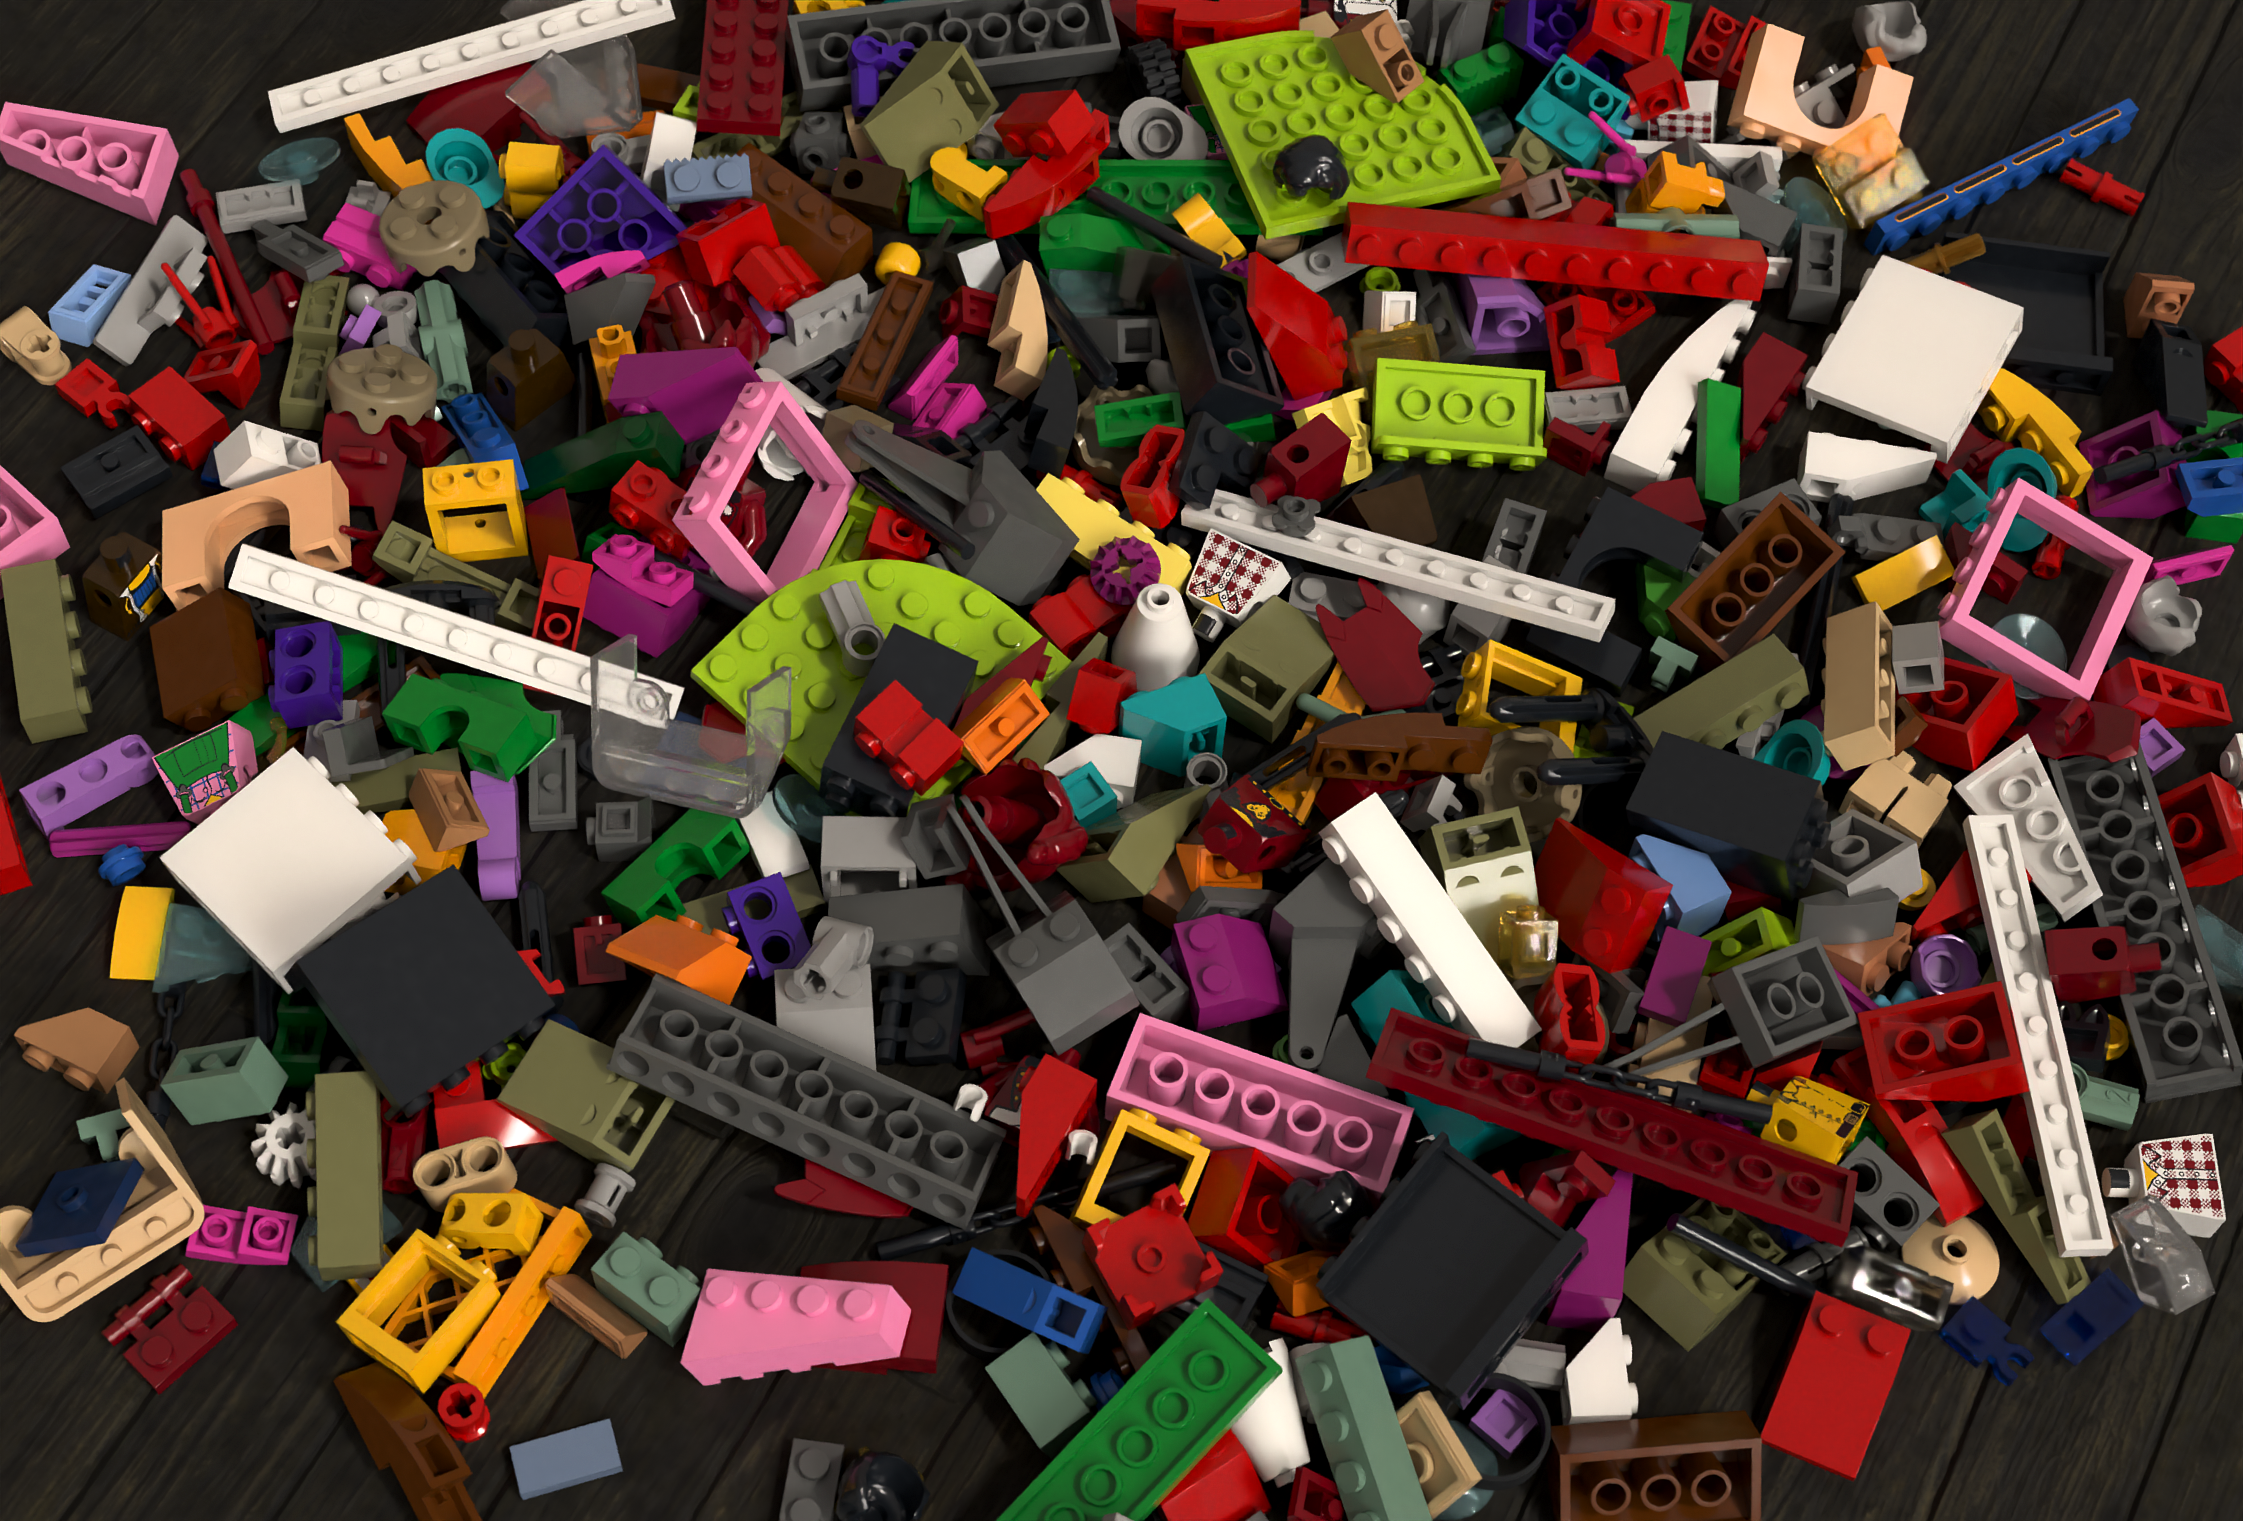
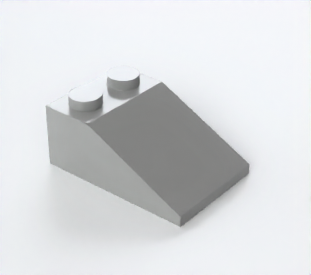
M865 964L862 968L851 967L833 992L825 994L821 1000L806 997L803 990L794 984V969L774 970L778 1028L876 1071L870 964Z

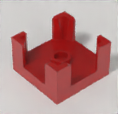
M1577 0L1576 11L1582 12L1586 7L1589 8L1585 26L1569 41L1566 56L1583 65L1599 49H1602L1633 65L1627 72L1662 57L1671 5L1661 0ZM1622 76L1618 84L1626 88L1624 77Z
M1175 1183L1153 1194L1149 1205L1112 1224H1110L1109 1218H1105L1087 1227L1082 1240L1085 1251L1129 1331L1215 1287L1223 1273V1269L1213 1251L1210 1250L1204 1255L1183 1217L1186 1202Z

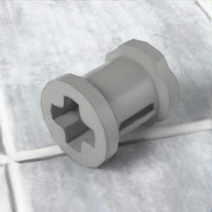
M598 1163L593 1171L596 1176L584 1199H578L574 1208L586 1220L601 1227L613 1228L616 1222L614 1214L625 1193L632 1192L636 1182L624 1171L609 1164Z

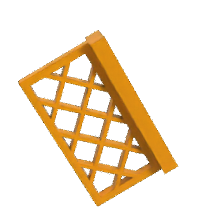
M513 1188L509 1193H524V1192H521V1191H519V1190ZM527 1194L544 1215V1218L552 1221L544 1235L538 1237L532 1254L530 1256H520L522 1267L517 1275L499 1282L496 1279L494 1285L500 1294L504 1293L502 1299L487 1321L476 1332L475 1338L473 1339L472 1337L466 1344V1351L456 1366L448 1365L441 1373V1377L455 1384L469 1383L474 1385L481 1391L483 1398L486 1397L549 1302L545 1282L550 1277L566 1275L592 1237L581 1214L568 1207L563 1206L560 1210ZM483 1248V1255L465 1261L470 1264L474 1259H477L496 1275L494 1263L516 1257L517 1255H514L510 1249H498L491 1252V1249ZM432 1266L405 1297L383 1330L397 1338L406 1324L424 1318L427 1338L408 1344L400 1341L415 1353H418L435 1333L432 1316L456 1308L470 1291L464 1293L463 1286L453 1280L456 1296L430 1304L428 1292L433 1284L450 1278Z

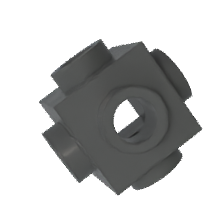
M844 112L804 113L797 131L793 132L790 138L792 157H797L800 174H814L818 165L835 169L838 168L842 157H851L852 141L847 130Z

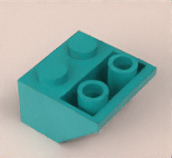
M1562 54L1515 118L1516 129L1518 132L1525 126L1573 167L1590 170L1608 146L1610 139L1589 119L1588 113L1594 111L1615 131L1628 106L1630 96L1570 57Z
M1205 673L1191 678L1183 676L1173 680L1168 686L1151 692L1139 691L1129 696L1125 701L1120 702L1118 737L1142 740L1141 763L1181 777L1186 775L1188 762L1199 753L1210 752L1222 758L1227 716Z

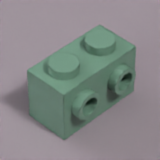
M257 1036L179 1050L160 1086L191 1125L270 1113L277 1103L288 1076Z
M623 1231L591 1268L596 1289L671 1347H674L691 1327L701 1293V1288H699L701 1282L685 1267L679 1265L674 1269L661 1259L663 1257L661 1251L649 1240L640 1237L636 1241Z
M1032 1332L985 1367V1369L1038 1447L1053 1459L1096 1416L1091 1408L1097 1405L1098 1402L1081 1378L1073 1383L1066 1374L1064 1368L1070 1364V1361L1058 1344L1053 1340L1045 1343L1035 1332Z

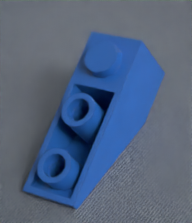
M482 393L458 396L450 404L441 407L453 435L457 438L459 448H464L470 463L513 459L520 491L529 488L515 442Z
M974 1247L970 1250L952 1292L1035 1333L1086 1354H1089L1108 1310L1107 1306Z

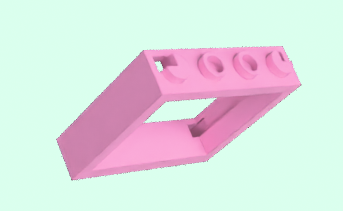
M781 381L746 383L742 392L739 393L738 399L728 418L720 428V432L708 455L703 460L701 468L688 492L684 495V499L672 521L727 587L761 604L770 595L790 582L811 573L813 568L818 570L848 511V503L859 483ZM770 424L813 479L814 484L767 575H765L720 520V516Z
M2017 478L2004 489L1998 487L1993 499L1986 504L1985 509L1990 511L1985 522H1981L1969 540V544L1973 548L1969 557H1965L1960 562L1953 574L1952 579L1956 581V585L1952 593L1949 592L1938 606V609H1940L1938 624L1941 638L1992 669L2011 674L2014 682L2036 695L2073 699L2078 696L2088 702L2091 699L2153 557L2024 480ZM2016 513L2114 570L2068 673H2065L1969 615Z

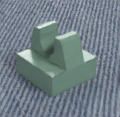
M1658 636L1649 655V663L1656 666L1650 685L1667 693L1676 677L1689 682L1697 668L1698 655Z
M121 1108L76 1121L80 1139L89 1145L98 1143L104 1161L107 1160L108 1163L120 1160L118 1143L123 1133L131 1127L122 1115Z

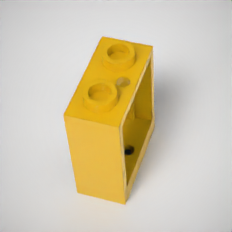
M513 459L422 468L424 504L436 550L461 562L529 555L526 517ZM468 472H472L474 474L472 477L469 478L464 477V475ZM497 504H506L507 511L445 518L442 510Z
M1490 639L1477 651L1470 652L1463 662L1461 675L1464 677L1463 691L1456 705V714L1459 715L1458 726L1489 728L1491 736L1509 729L1522 727L1514 723H1500L1491 717L1490 713L1486 712L1491 678L1532 696L1581 695L1583 678ZM1577 721L1539 723V728L1548 730L1558 736L1570 748L1572 753L1574 752Z
M1130 1108L1129 1112L1121 1109L1111 1122L1069 1220L1086 1231L1087 1227L1105 1218H1109L1110 1224L1124 1218L1094 1204L1125 1131L1189 1160L1178 1186L1186 1202V1207L1211 1150L1201 1146V1139L1191 1132L1175 1128L1171 1132L1156 1125L1157 1118L1148 1112L1137 1108Z
M417 1229L340 1316L336 1323L351 1343L424 1394L487 1321L502 1299V1295L494 1285L497 1276L485 1264L477 1259H474L469 1264L459 1257L461 1254L460 1250L447 1238L438 1234L433 1239ZM434 1266L470 1292L420 1351L415 1353L380 1328V1326Z

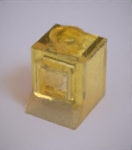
M1519 905L1516 912H1500L1497 966L1515 980L1541 976L1549 971H1553L1557 965L1558 920L1545 912L1544 907L1538 905Z

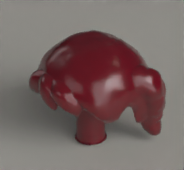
M682 280L665 287L662 294H664L674 322L661 324L653 313L645 311L638 323L642 332L641 353L737 347L753 369L756 361L768 353L771 338L761 319L750 306L743 302L736 287L731 282H725L719 288V304L712 310L704 312L693 286V281Z
M1025 757L1020 759L1018 763L1012 759L1002 760L992 773L986 775L982 773L976 774L967 779L962 785L961 794L967 795L986 827L1030 884L1047 879L1061 864L1077 860L1086 851L1088 834L1085 828L1075 820L1074 810L1064 786L1055 774L1049 770L1040 769L1032 759ZM962 804L958 814L973 836L1000 891L1013 892L1021 889V885L975 826ZM972 855L967 870L960 871L955 875L946 876L945 879L946 885L964 884L971 895L978 894L984 889L989 890Z

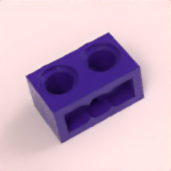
M328 620L275 630V649H270L269 662L272 673L275 676V685H270L268 689L269 701L273 712H280L288 729L315 725L324 720H343V647L331 622Z
M781 872L727 892L726 902L728 906L721 908L730 934L733 935L739 932L745 950L742 951L752 956L746 970L748 978L757 976L762 987L775 982L774 970L795 969L810 950L811 945ZM754 899L763 900L769 905L771 913L762 920L751 919L744 910L746 903ZM771 942L780 943L787 949L788 958L782 963H770L763 957L762 948Z

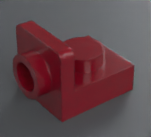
M964 285L959 287L949 298L943 301L940 307L939 321L942 323V338L946 339L951 335L958 336L962 331L989 338L999 295Z
M1554 417L1546 428L1543 448L1547 449V457L1585 477L1594 463L1600 466L1604 462L1611 449L1612 443L1607 440L1611 424L1603 421L1594 435L1591 436L1583 432L1579 427Z
M611 915L583 918L584 927L573 928L579 985L627 980L626 963L605 952L610 942L623 935V924H612Z

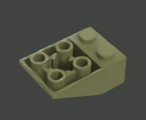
M926 41L864 119L860 127L883 164L905 170L908 182L910 183L931 167L930 160L936 151L945 147L958 148L976 135L999 104L963 43Z
M1274 595L1224 640L1198 675L1206 674L1227 716L1272 744L1299 709L1296 705L1297 697L1300 694H1310L1336 660V657L1322 631L1320 623Z
M1208 784L1152 793L1116 813L1085 828L1088 834L1086 851L1077 860L1061 864L1057 871L1090 903L1147 895L1157 885L1159 881L1158 874L1167 859L1177 852L1176 843H1181L1180 839L1189 824L1201 814L1203 810L1202 803L1212 788Z
M1518 806L1434 825L1418 839L1424 862L1495 963L1545 951L1532 850Z
M548 1019L496 1101L594 1164H609L628 1173L635 1167L675 1099L606 1069L613 1055L614 1048Z
M1701 1197L1680 1214L1776 1265L1787 1254L1773 1242L1768 1234L1758 1229L1741 1212L1733 1208L1719 1206ZM1666 1226L1642 1245L1626 1266L1623 1293L1689 1352L1712 1332L1762 1279L1667 1230Z

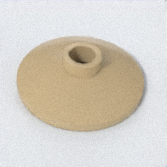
M1932 1213L1901 1247L1902 1264L1909 1280L1921 1293L1940 1303L1963 1305L1982 1298L1992 1288L1999 1273V1254L1993 1239L1979 1223L1967 1216L1944 1228ZM1947 1246L1956 1247L1962 1253V1257L1952 1256L1948 1252Z

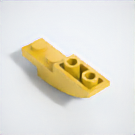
M2000 368L1977 409L1984 424L2002 442H2009L2018 438L2023 448L2031 449L2041 455L2054 473L2058 489L2063 495L2073 498L2081 494L2094 470L2075 447L2082 431L2058 406L2036 388L2013 373Z

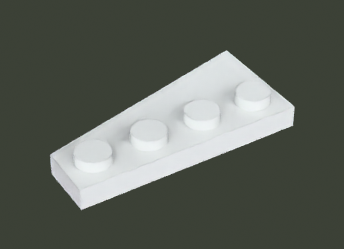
M2028 733L1953 786L1957 795L1974 815L2013 814L2024 865L2033 878L2031 883L2064 922L2103 895Z

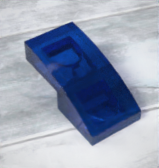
M2107 1268L2077 1297L2072 1298L2050 1318L2039 1331L2076 1367L2144 1306V1303Z

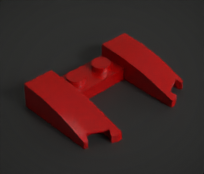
M537 949L517 951L550 997L565 994L561 981L556 979L549 984L533 962V960L541 956ZM480 1060L467 1068L471 1076L452 1090L446 1092L443 1086H440L433 1091L439 1149L480 1137L497 1139L505 1150L558 1141L497 1102L496 1099L486 1100Z

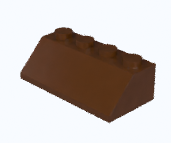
M748 142L736 153L739 157L743 153L749 156L752 197L749 199L766 204L780 245H789L796 249L826 284L823 290L829 288L836 281L845 280L861 272L873 261L872 228Z
M1780 492L1665 610V613L1681 647L1698 655L1697 667L1707 674L1759 643L1840 559L1845 551Z
M1745 1410L1551 1426V1439L1547 1450V1476L1555 1521H1761L1762 1437Z

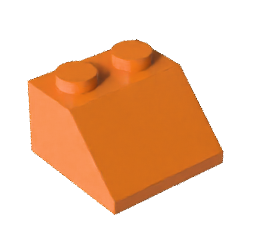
M679 914L675 922L655 915L610 942L605 951L652 978L656 973L661 974L727 1005L731 1004L752 959V956L736 948L739 941L738 938L716 928L712 929L710 935L702 932L704 927L702 924Z

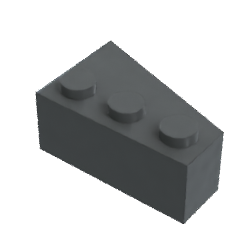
M964 884L829 897V917L870 926L873 929V947L866 963L870 964L871 970L918 972L961 968L966 975L990 976L991 950L985 940L992 937L993 925Z

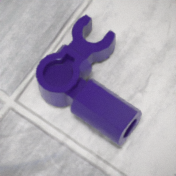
M863 35L855 38L847 56V64L852 71L851 102L852 114L854 116H868L879 102V72L890 69L899 76L909 64V62H903L899 56L910 57L914 50L913 43L901 41L893 46H887L886 42H878L871 36Z

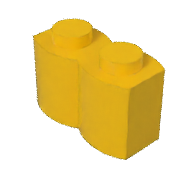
M509 142L507 154L502 153L499 159L500 179H506L504 203L505 206H511L514 218L530 219L563 185L564 176L566 175L564 173L562 149L556 145Z

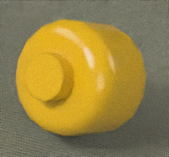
M892 242L885 245L875 264V274L885 285H887L892 272L895 271L916 276L921 265V259L918 253L909 245Z

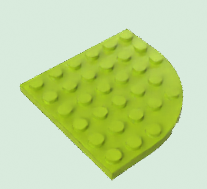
M1298 30L1260 34L1189 48L1185 51L1187 68L1265 240L1342 224L1345 219L1347 202L1418 208L1484 194L1500 188L1501 177L1464 106L1445 84L1439 86L1426 75V68L1416 61L1415 63L1424 82L1400 102L1392 103L1351 75L1332 39L1314 37V31ZM1314 134L1326 136L1345 158L1350 185L1343 197L1338 200L1329 199L1332 188L1326 189L1321 187L1309 189L1307 194L1301 197L1290 196L1285 185L1281 189L1274 184L1273 165L1276 154L1282 151L1285 145L1299 137Z
M861 560L833 565L811 572L790 582L770 595L691 670V678L782 756L792 768L819 791L822 765L867 677L854 675L843 665L842 650L819 601V594L827 590L831 585L844 580L849 582L856 581L873 621L884 633L885 640L895 623L979 661L971 694L1043 636L991 592L955 573L927 564L904 560ZM1049 641L1044 654L1052 657L1046 675L1042 683L1034 680L1031 686L1041 702L1046 699V692L1072 663L1069 658ZM862 643L852 647L860 655H870L875 652L868 644ZM959 760L920 797L919 801L953 794L960 787V782L966 776L970 777L977 768L973 764ZM852 811L844 813L846 816L863 817Z

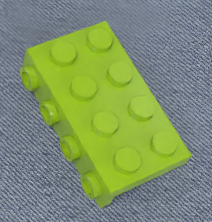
M1377 357L1374 362L1371 453L1383 454V459L1388 461H1406L1409 459V456L1425 457L1426 463L1436 465L1449 464L1452 459L1465 460L1468 466L1476 468H1487L1493 466V463L1509 464V468L1516 471L1534 470L1535 466H1539L1547 458V449L1543 448L1545 371Z

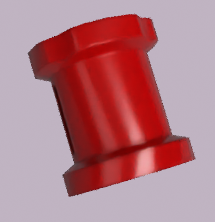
M457 1383L449 1386L439 1398L438 1411L440 1417L445 1424L446 1431L454 1440L471 1443L479 1440L486 1434L491 1416L488 1407L485 1405L483 1395L476 1386L469 1383ZM466 1407L467 1410L470 1413H472L469 1417L463 1419L462 1416L459 1413H457L461 1408Z

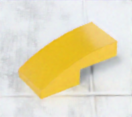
M1935 535L1851 578L1864 604L1876 601L1882 611L1953 576L1955 570L1938 536Z
M125 886L113 942L110 968L111 979L160 981L161 970L164 967L166 936H170L174 888Z

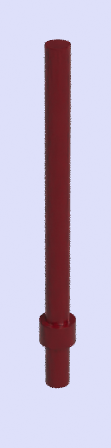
M186 169L180 174V178L188 194L186 202L194 217L199 218L253 342L257 344L258 353L262 355L269 354L274 350V344L214 213L216 208L210 192L203 188L194 169Z

